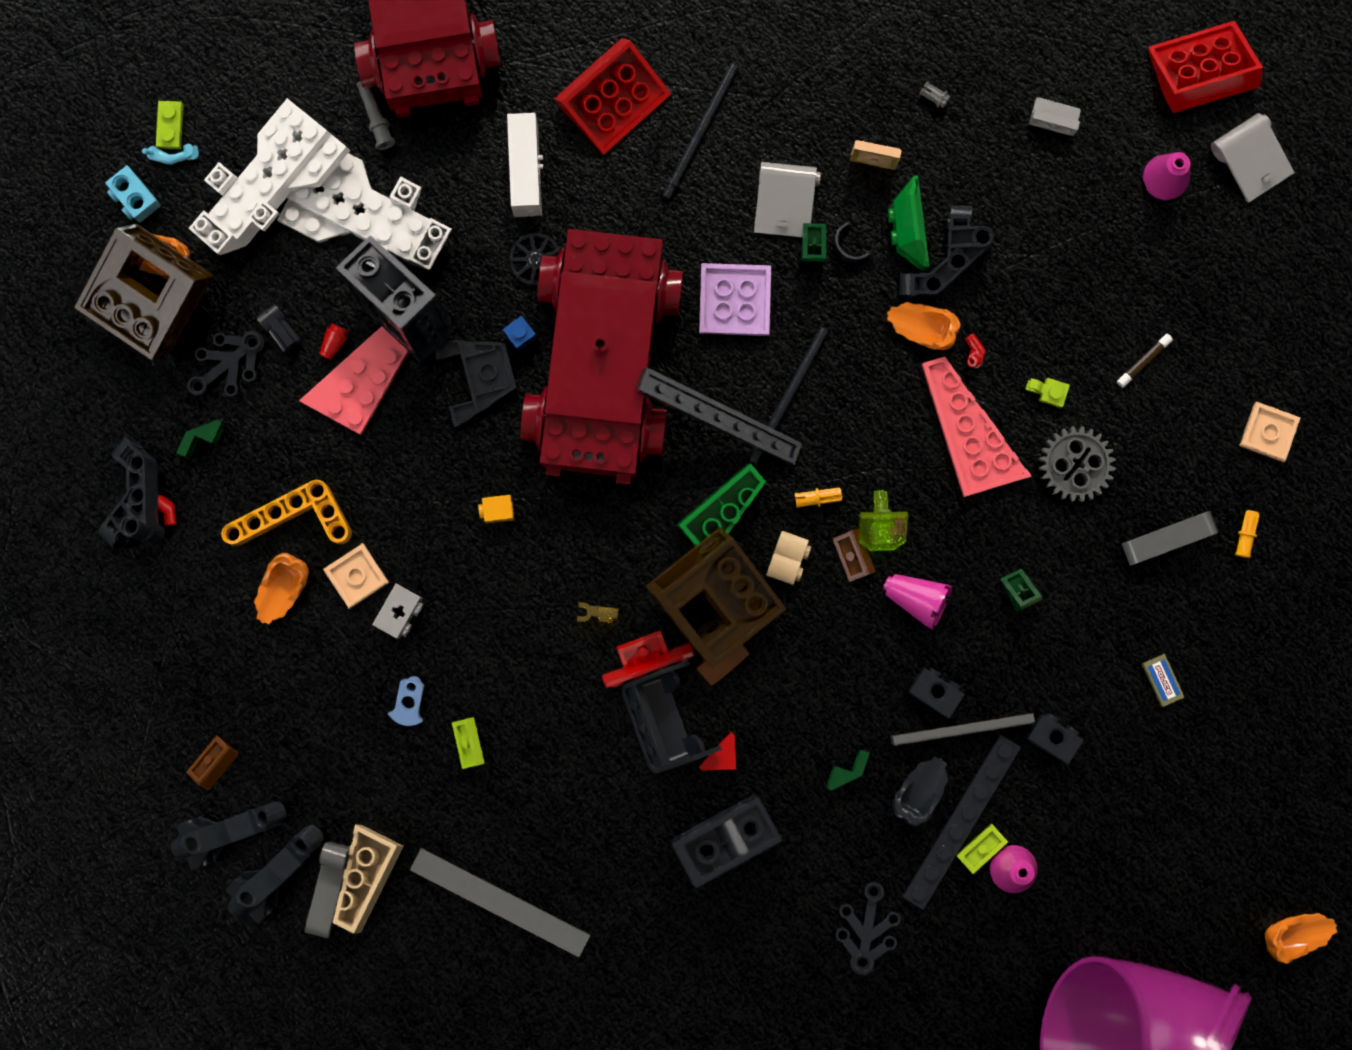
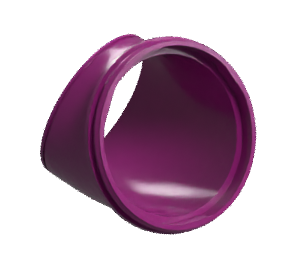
M1087 957L1071 965L1062 974L1053 988L1043 1017L1040 1050H1231L1252 997L1248 993H1241V987L1234 984L1229 993L1212 985L1167 970L1110 958Z

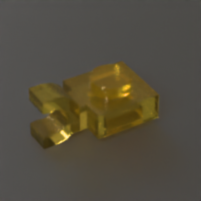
M579 602V608H585L587 615L584 617L577 616V622H586L591 616L599 617V622L612 623L613 619H618L619 609L589 606L586 603Z

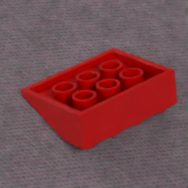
M1235 21L1148 47L1164 98L1173 113L1261 86L1263 67Z
M621 38L554 100L569 119L604 155L668 98L671 92L630 40Z

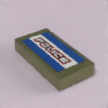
M1165 654L1142 663L1161 707L1184 698Z

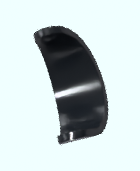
M849 221L837 230L834 238V248L841 259L856 263L866 259L872 253L868 252L860 257H854L846 254L840 248L838 235L851 224Z

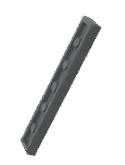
M1034 714L891 736V742L893 745H901L1031 724L1035 722Z

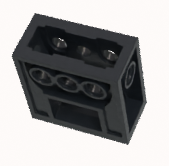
M371 235L336 267L358 305L421 364L455 332L436 295ZM367 262H373L375 268L371 272H364L362 269L363 265Z
M753 794L672 839V845L692 883L697 888L781 842L782 839L760 798ZM754 822L753 830L745 832V824ZM704 845L713 847L712 853L708 856L700 853Z

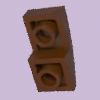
M742 644L714 668H711L705 661H702L697 665V669L712 686L742 662L750 652Z

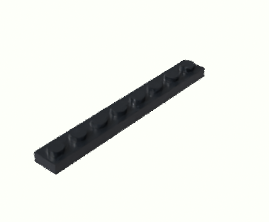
M649 368L642 369L635 391L789 465H795L802 445L801 442Z
M1002 735L998 736L904 892L903 898L924 910L1019 752L1020 746Z

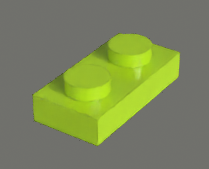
M158 101L157 148L181 149L182 102Z
M474 717L453 722L452 726L462 769L484 764Z
M990 824L956 856L974 874L1004 847L1008 841L993 824Z

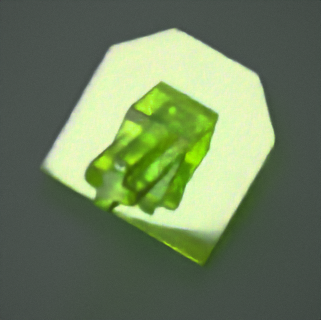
M879 490L874 492V512H860L859 543L870 551L895 550L906 542L908 512H891V510H888L887 491Z

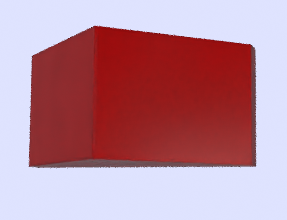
M732 732L718 745L721 746L722 750L710 754L699 766L702 771L736 769L735 735Z

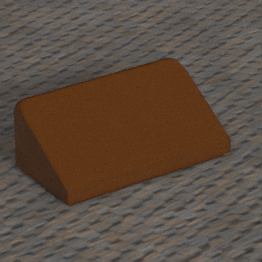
M859 529L832 538L849 582L875 572Z
M216 736L188 769L187 773L199 786L209 790L239 754L219 736Z

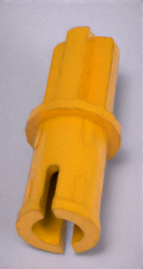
M816 488V491L795 493L797 508L818 505L820 507V504L842 501V492L840 488L818 490Z
M1250 510L1245 512L1242 529L1238 531L1240 538L1235 555L1250 558L1254 538H1257L1255 533L1259 519L1258 512Z

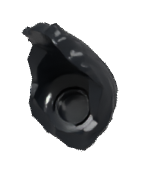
M933 757L930 761L920 762L895 794L892 805L894 815L912 827H921L933 817L934 811L944 794L948 777L945 770L947 763L942 758Z

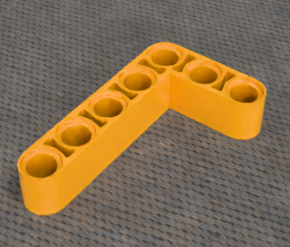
M313 480L227 524L223 528L221 535L226 543L240 546L314 508L330 540L337 544H345L350 540L352 532L328 485L320 480ZM316 486H323L324 493L320 497L313 496V490ZM298 496L302 497V505L299 508H293V499ZM328 506H333L334 515L331 518H325L323 514L324 509ZM280 507L282 511L281 516L278 519H273L271 516L272 510ZM254 518H259L261 522L260 527L252 530L250 527L251 521ZM338 527L345 529V535L341 539L334 537V531ZM233 529H238L240 533L238 539L231 541L229 533Z

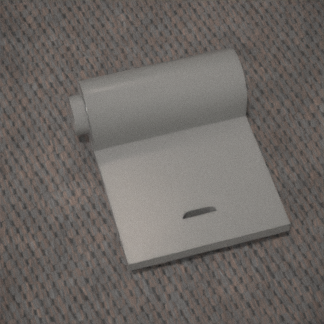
M1259 113L1211 143L1214 155L1219 161L1227 163L1247 202L1257 198L1294 173L1271 129L1270 119L1266 115Z
M761 162L754 232L802 237L803 223H811L815 186L820 184L821 172H816V167Z

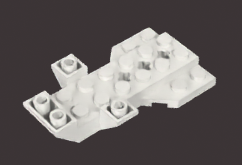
M286 99L258 133L257 156L239 177H236L221 163H218L205 178V181L223 197L209 214L203 210L189 229L219 255L247 246L260 229L265 232L279 215L276 209L291 192L299 191V188L308 186L311 188L320 187L350 150L299 107Z
M349 153L322 184L323 193L318 192L316 194L315 188L310 186L291 192L287 196L288 201L277 219L280 223L319 243L350 233L363 240H366L371 235L390 254L411 265L427 270L431 269L452 230L432 218L428 219L414 211L421 192L420 186L400 177L389 199L371 189L363 161ZM341 196H343L345 202H339L338 205H336L337 202L335 201V199L337 197L340 198ZM363 206L365 213L356 215L357 212L355 210ZM367 262V263H366V264H368V265H370V266H372V267L375 268V265L373 264V262Z

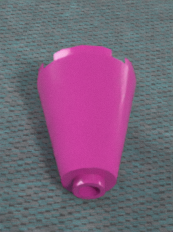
M1180 152L1154 157L1147 164L1143 173V181L1147 191L1155 198L1161 200H1170L1182 195L1187 189L1190 180V160L1184 153Z
M895 574L893 578L890 576L887 578L883 589L886 590L887 597L926 627L933 629L947 605L944 598L945 596L950 597L952 586Z
M1011 845L1001 848L990 862L993 882L1000 889L1008 893H1020L1032 886L1037 877L1038 868L1034 856L1021 846Z

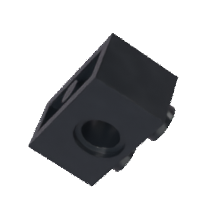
M930 667L929 670L922 669L907 693L943 717L950 718L965 694L960 692L961 687L952 681L946 683L940 679L942 674ZM934 685H939L943 690L940 698H935L931 694V689Z
M1049 713L1046 716L1039 714L1025 739L1062 763L1069 764L1083 742V739L1078 737L1080 733L1070 726H1067V728L1062 727L1058 724L1060 720ZM1054 730L1060 734V741L1057 744L1052 743L1050 740V734Z

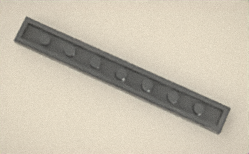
M423 848L420 849L410 869L580 957L590 937L588 933Z

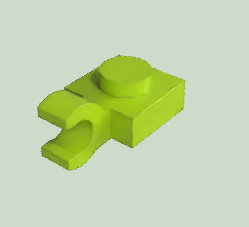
M1046 378L1045 383L1031 379L1028 380L1026 390L1041 394L1039 401L1062 408L1070 385L1050 378Z

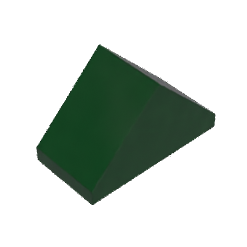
M803 223L802 261L826 262V224Z
M1022 569L1000 578L1016 611L1043 600Z

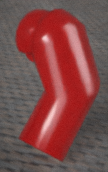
M973 333L964 339L971 349L967 364L972 368H978L983 363L985 348Z
M158 495V510L163 513L164 525H176L174 504L164 496Z

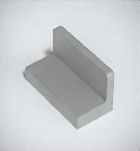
M1038 97L1035 100L1029 124L1074 136L1079 127L1080 121L1078 119L1081 110Z

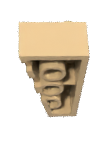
M355 825L353 842L350 845L348 864L344 871L342 890L339 893L333 923L352 933H361L403 846L363 825Z

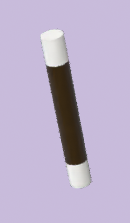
M1169 334L1164 335L1117 383L1124 388L1173 341L1172 337Z

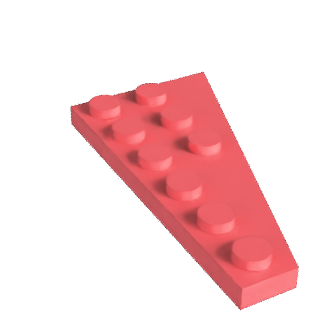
M381 327L299 401L362 435L409 352Z
M942 357L922 363L925 378L963 497L1031 477V474L1021 464L1015 452L1010 449L988 415L978 405L975 397L962 383L961 378L948 360Z

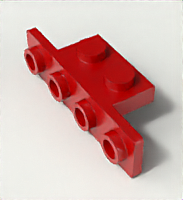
M661 631L617 646L624 667L604 674L602 678L606 688L610 686L618 687L629 679H639L648 672L659 671L667 668L670 664L687 661L695 654L690 643L668 651Z

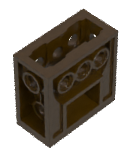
M133 224L115 229L74 308L153 360L172 353L214 275L140 225ZM144 259L170 275L164 289L138 273Z
M720 527L646 585L647 589L696 652L711 668H714L786 610L785 606L733 537ZM701 592L717 614L695 631L678 609Z

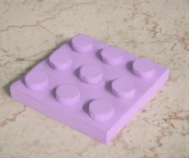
M702 263L699 334L769 336L771 266Z

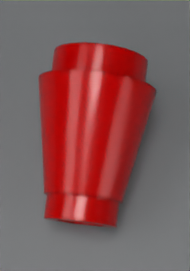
M332 323L330 328L327 327L319 354L332 360L333 356L348 339L346 337L348 331Z

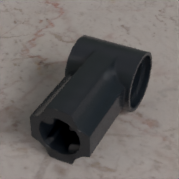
M273 304L256 317L266 332L272 335L285 353L295 348L301 342L297 334L286 322V317L276 304Z

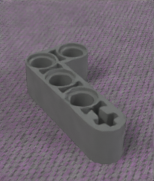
M1207 511L1122 543V547L1131 566L1219 532L1211 512Z
M333 842L324 844L319 861L321 869L305 933L329 939L334 924L333 919L339 893L342 890L344 871L348 864L349 846Z

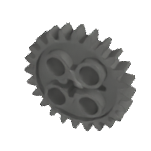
M1072 426L1069 434L1065 429H1062L1061 437L1057 433L1052 435L1055 442L1051 440L1045 442L1049 449H1041V452L1046 455L1038 459V461L1044 463V466L1038 469L1046 473L1041 477V480L1048 479L1049 482L1045 487L1053 486V495L1060 491L1062 500L1067 495H1069L1070 502H1073L1076 496L1079 502H1083L1085 495L1091 500L1093 499V492L1098 496L1102 494L1099 487L1104 489L1109 487L1105 480H1113V477L1108 474V472L1116 470V468L1110 466V463L1116 459L1109 458L1108 456L1113 449L1106 450L1105 446L1108 444V441L1101 443L1099 441L1101 434L1093 437V429H1090L1087 434L1083 426L1079 428L1078 432ZM1075 442L1079 445L1080 452L1078 454L1071 452L1069 448L1070 443ZM1086 448H1090V452L1079 463L1080 467L1074 470L1069 479L1065 481V475L1075 465L1073 461L1078 460ZM1089 457H1095L1098 460L1097 468H1092L1089 465ZM1059 460L1065 463L1066 469L1064 472L1056 469V461ZM1075 475L1083 477L1084 485L1082 487L1075 484Z

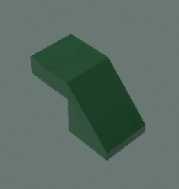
M216 420L186 431L176 453L190 459L199 439L217 446L226 424Z
M858 750L852 771L833 766L826 788L834 790L862 776L869 752Z

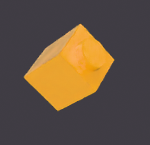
M511 495L482 498L483 504H479L480 518H484L486 524L514 520Z

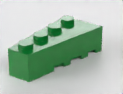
M747 464L680 521L677 526L694 546L719 527L729 534L766 481L751 464Z

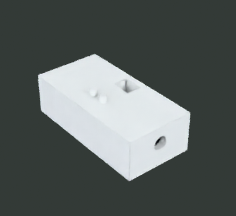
M536 113L507 114L511 207L514 217L542 216L540 169H543V164H540V160H543V155H539Z

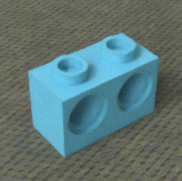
M127 165L105 182L110 188L107 193L115 202L121 201L125 206L122 208V211L130 220L135 218L140 223L161 206ZM128 182V189L125 191H120V186L123 183ZM143 200V206L139 209H134L136 201Z

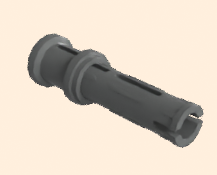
M361 81L358 82L357 88L371 122L369 130L373 132L377 142L375 147L377 150L388 149L396 144L395 138L391 137L388 129L389 121L382 116L373 88L363 89Z

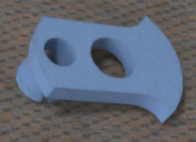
M412 676L409 679L400 681L395 709L388 713L395 722L401 725L413 726L423 721L419 710L424 684H422L418 677ZM409 683L415 684L416 688H412ZM406 696L412 697L415 701L414 707L406 708L402 703V699Z

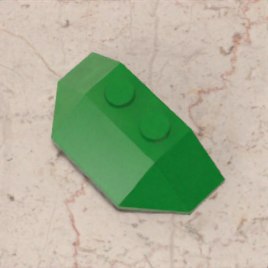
M913 176L895 198L891 208L888 209L889 223L893 222L894 231H891V243L896 245V251L924 272L930 266L918 176Z

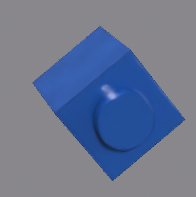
M522 316L503 329L504 334L518 353L537 340L536 334Z

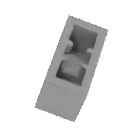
M395 584L372 625L397 639H400L401 636L406 637L412 626L409 623L413 615L418 616L424 605L421 603L423 598ZM403 606L404 617L399 616L396 619L395 609H401Z

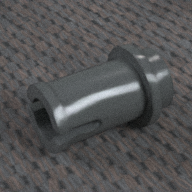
M926 82L924 85L925 89L922 88L920 95L937 104V108H944L951 96L948 95L947 91L943 92L929 84V82Z

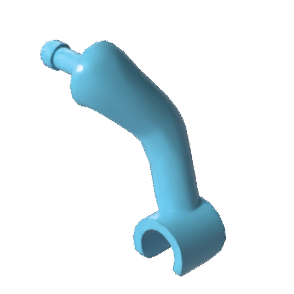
M191 144L184 145V151L177 154H167L155 146L142 149L143 154H147L149 159L169 165L183 160H195L199 157L197 146L192 147Z

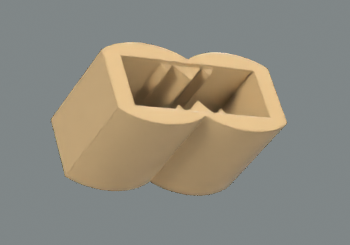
M781 531L766 576L793 585L794 581L799 582L803 572V568H800L802 558L807 560L811 546L807 545L809 540Z

